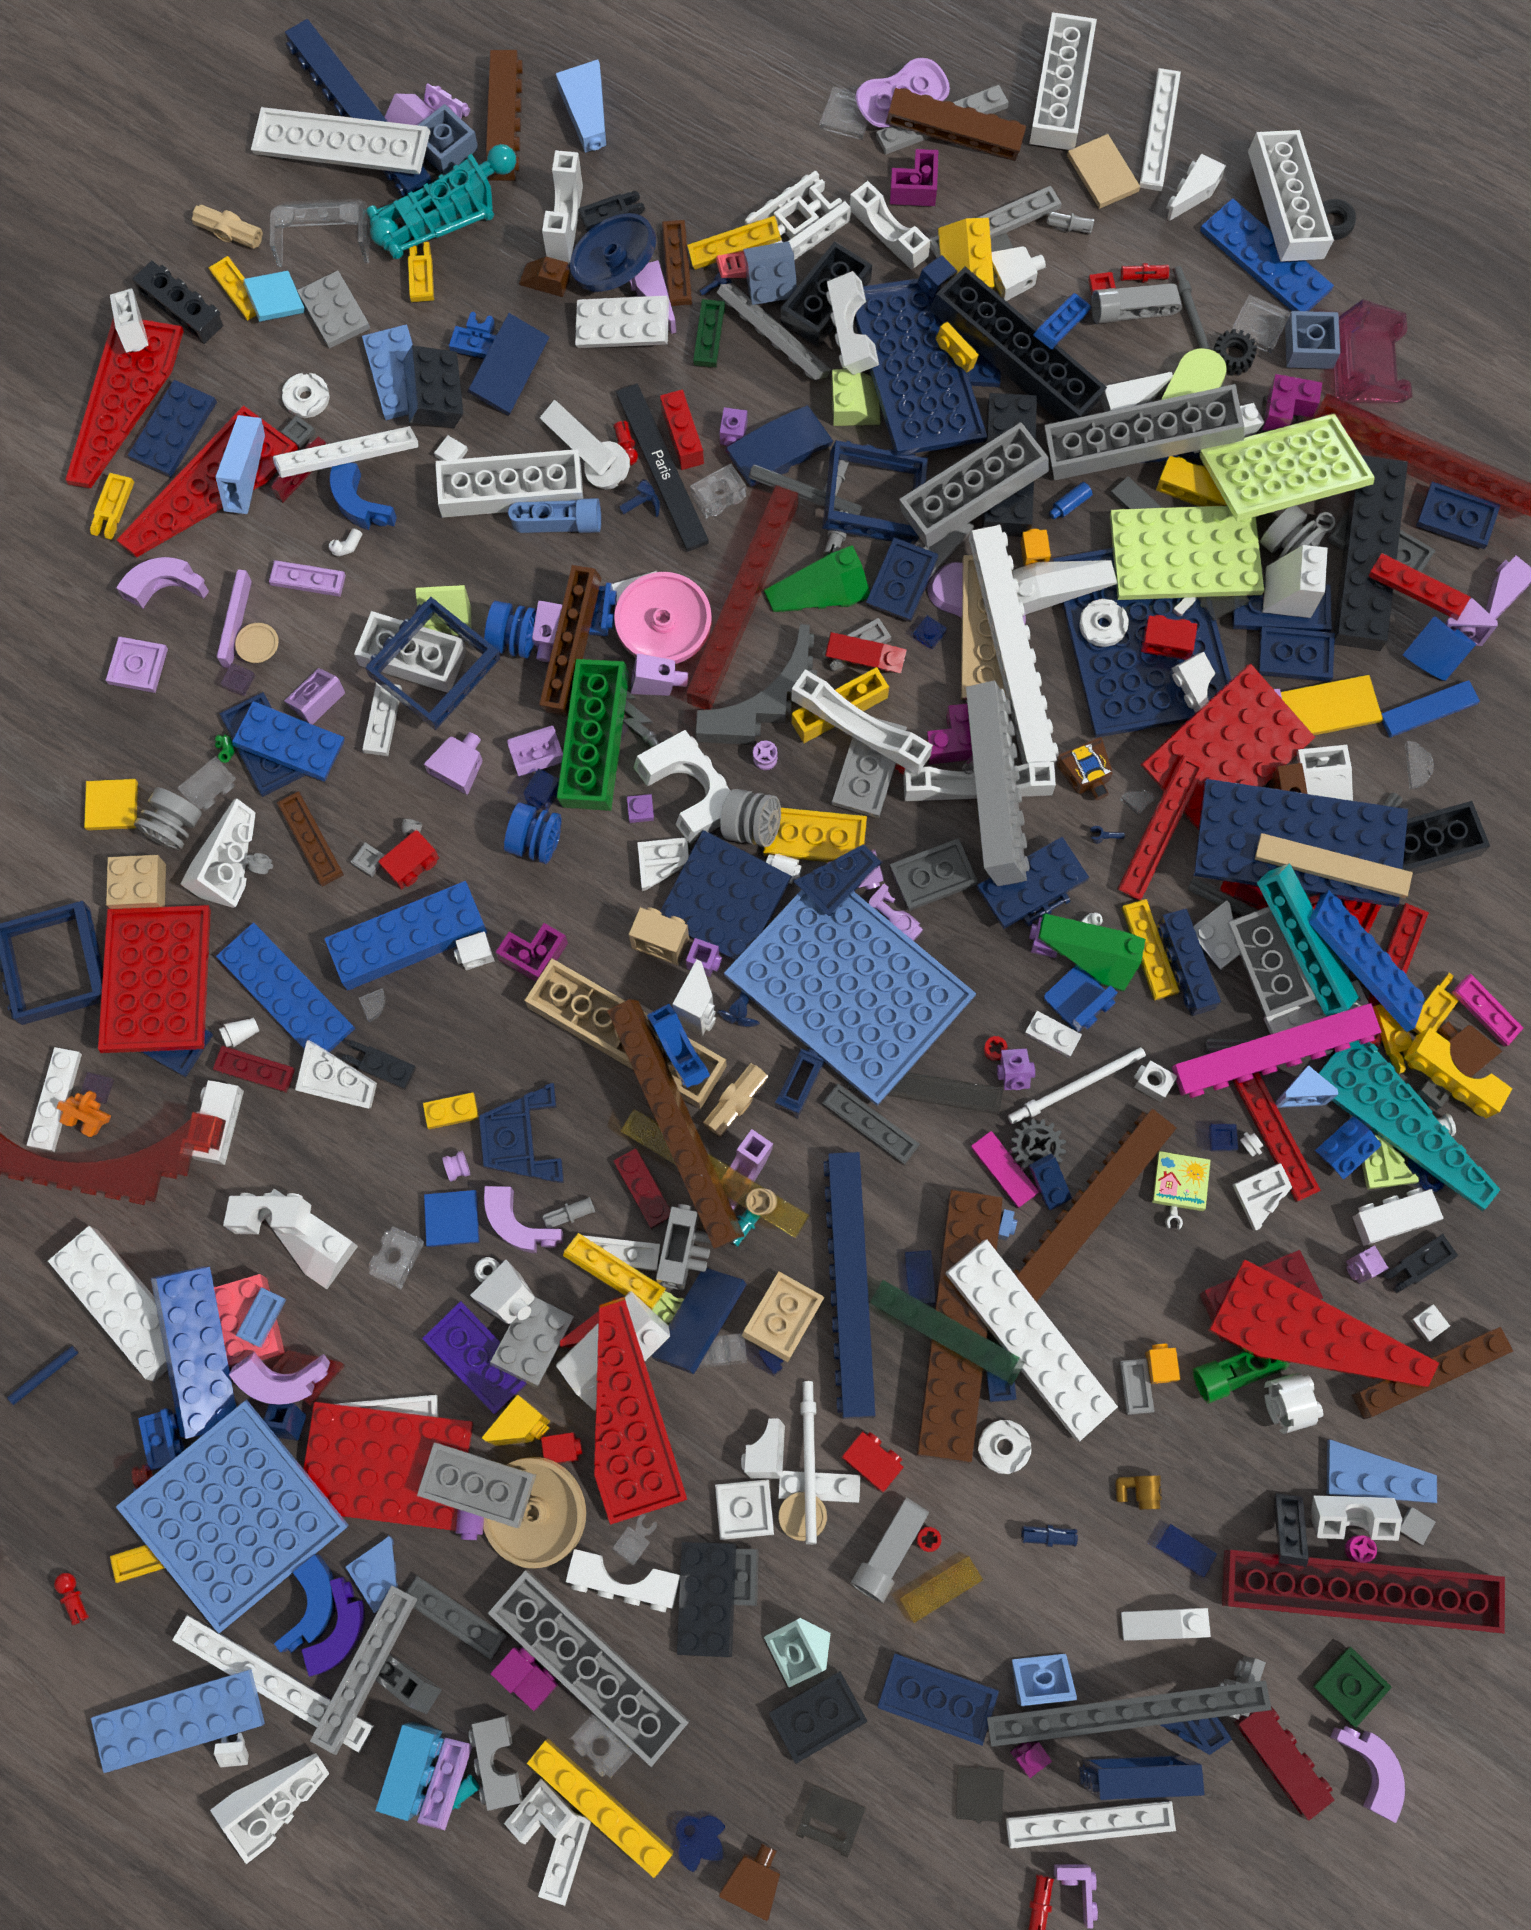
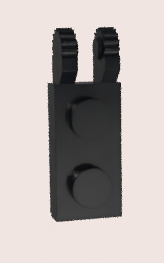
M632 191L583 206L578 209V213L586 232H588L598 223L615 215L626 213L640 215L645 211V206L642 202L636 203L639 201L640 195L637 191Z
M350 1040L348 1046L355 1051L364 1053L365 1056L361 1062L351 1055L344 1054L341 1059L342 1061L357 1067L361 1072L406 1090L416 1070L415 1065L371 1046L368 1048L361 1043Z
M1441 1234L1398 1262L1399 1265L1383 1274V1276L1387 1280L1396 1276L1401 1270L1405 1271L1409 1278L1395 1285L1393 1290L1397 1294L1458 1257V1254L1444 1234Z

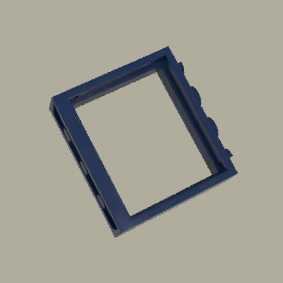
M836 440L830 451L822 529L890 542L893 541V538H897L915 545L920 537L910 524H901L834 511L839 460L914 474L913 491L926 483L928 458L918 457L915 454L896 456L892 449L883 450L871 445L852 444L850 441L842 442Z
M430 597L422 605L419 604L417 606L416 613L410 619L407 618L402 622L399 632L394 637L390 636L384 642L383 649L377 655L371 656V660L365 668L371 679L436 731L500 660L499 651L433 597ZM434 615L478 650L482 656L429 713L385 678L381 672Z
M84 901L0 923V970L4 972L5 981L2 982L5 994L9 995L10 1004H8L7 1008L11 1012L12 1019L21 1025L101 1003L104 967L91 910ZM76 919L93 992L27 1010L11 937Z
M1181 1755L1082 1760L1083 1767H1079L1080 1785H1084L1085 1790L1100 1800L1205 1795L1202 1765Z

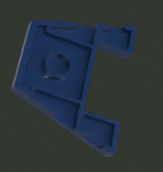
M554 1083L547 1084L542 1089L530 1092L516 1101L508 1102L479 1116L483 1165L485 1168L564 1183L561 1158L535 1161L530 1111L557 1108Z

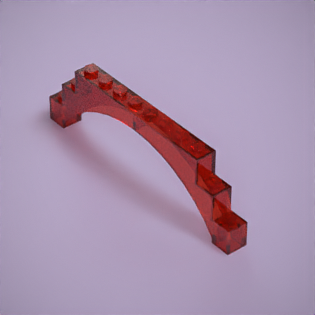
M193 1112L191 1119L150 1147L117 1159L81 1163L55 1161L41 1157L20 1147L0 1132V1174L1 1172L8 1173L9 1179L23 1182L25 1177L33 1178L32 1183L48 1186L49 1182L57 1183L56 1188L72 1191L73 1186L81 1188L80 1193L96 1196L97 1191L105 1192V1198L119 1201L121 1196L130 1197V1203L145 1205L146 1201H156L161 1177L176 1180L178 1175L187 1177L193 1150L209 1154L210 1149L219 1151L226 1120L216 1116Z

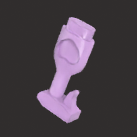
M883 884L870 898L869 904L874 909L880 911L892 924L914 941L923 931L919 926L920 923L907 912L894 911L883 902L884 899L890 903L895 901L888 892L889 887Z

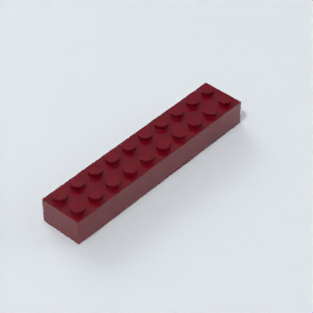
M1224 1550L1222 1606L1505 1634V1577L1310 1557L1307 1567L1279 1563L1278 1554Z

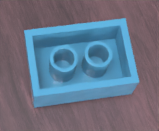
M412 1721L402 1725L375 1811L405 1821H409L418 1815L426 1796L423 1794L427 1784H430L435 1769L432 1766L433 1760L436 1755L439 1756L444 1739L440 1738L441 1730Z

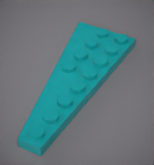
M1358 1040L1349 1043L1351 1048L1335 1052L1318 1073L1338 1089V1095L1331 1101L1483 1212L1500 1191L1499 1187L1480 1166L1478 1167L1466 1153V1149L1455 1141L1449 1134L1446 1126H1442L1426 1103L1395 1072L1392 1064L1388 1063L1377 1051L1378 1048L1370 1042L1360 1045Z

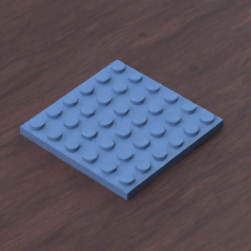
M247 1400L116 1506L218 1634L349 1526Z

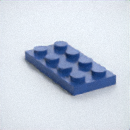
M254 701L232 741L233 746L324 782L345 742L343 736Z

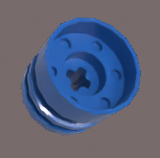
M494 601L488 613L484 639L495 647L499 653L503 654L509 644L510 655L516 656L519 652L520 657L528 658L534 646L532 636L537 609L529 607L526 611L524 606H519L513 615L512 604Z
M521 802L518 803L508 823L504 841L505 852L522 857L529 847L530 860L534 861L539 856V862L547 864L559 842L561 814L554 812L550 816L548 810H543L537 819L536 807Z

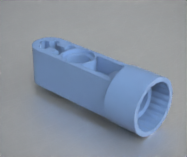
M598 498L577 499L575 501L516 502L508 510L512 526L519 533L572 531L594 533L601 530V508ZM549 515L548 517L541 519L542 516Z

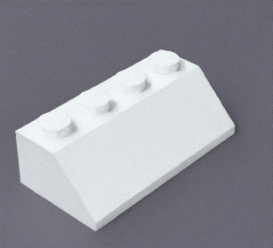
M630 1291L625 1296L644 1361H646L670 1337L669 1326ZM598 1324L556 1364V1367L574 1392L594 1411L596 1410Z

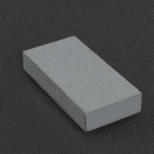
M1147 1359L1120 1361L1126 1414L1153 1413L1154 1405Z

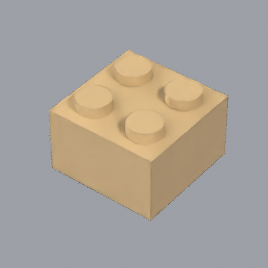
M159 855L108 857L106 905L110 909L165 907V862Z
M640 907L629 933L632 949L678 966L689 941L688 925L678 917L671 916V918L662 916V913L654 908L648 907L646 910Z

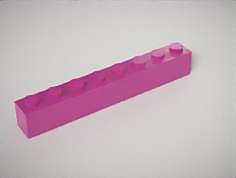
M1370 1003L1188 1060L1171 1068L1173 1073L1177 1075L1176 1082L1181 1096L1188 1094L1190 1098L1205 1094L1203 1089L1212 1086L1214 1091L1229 1086L1228 1081L1235 1079L1238 1080V1083L1253 1079L1252 1074L1262 1071L1263 1075L1278 1071L1276 1066L1285 1063L1287 1068L1302 1063L1301 1058L1310 1056L1311 1060L1326 1056L1325 1051L1333 1048L1336 1053L1351 1048L1349 1043L1358 1040L1360 1045L1375 1040L1374 1035L1381 1033Z

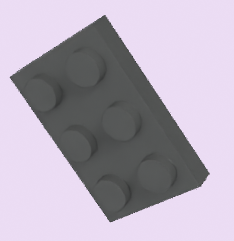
M959 838L894 862L889 866L908 911L978 884Z

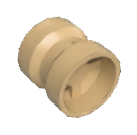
M754 1189L748 1194L746 1205L753 1214H770L777 1206V1197L769 1189Z

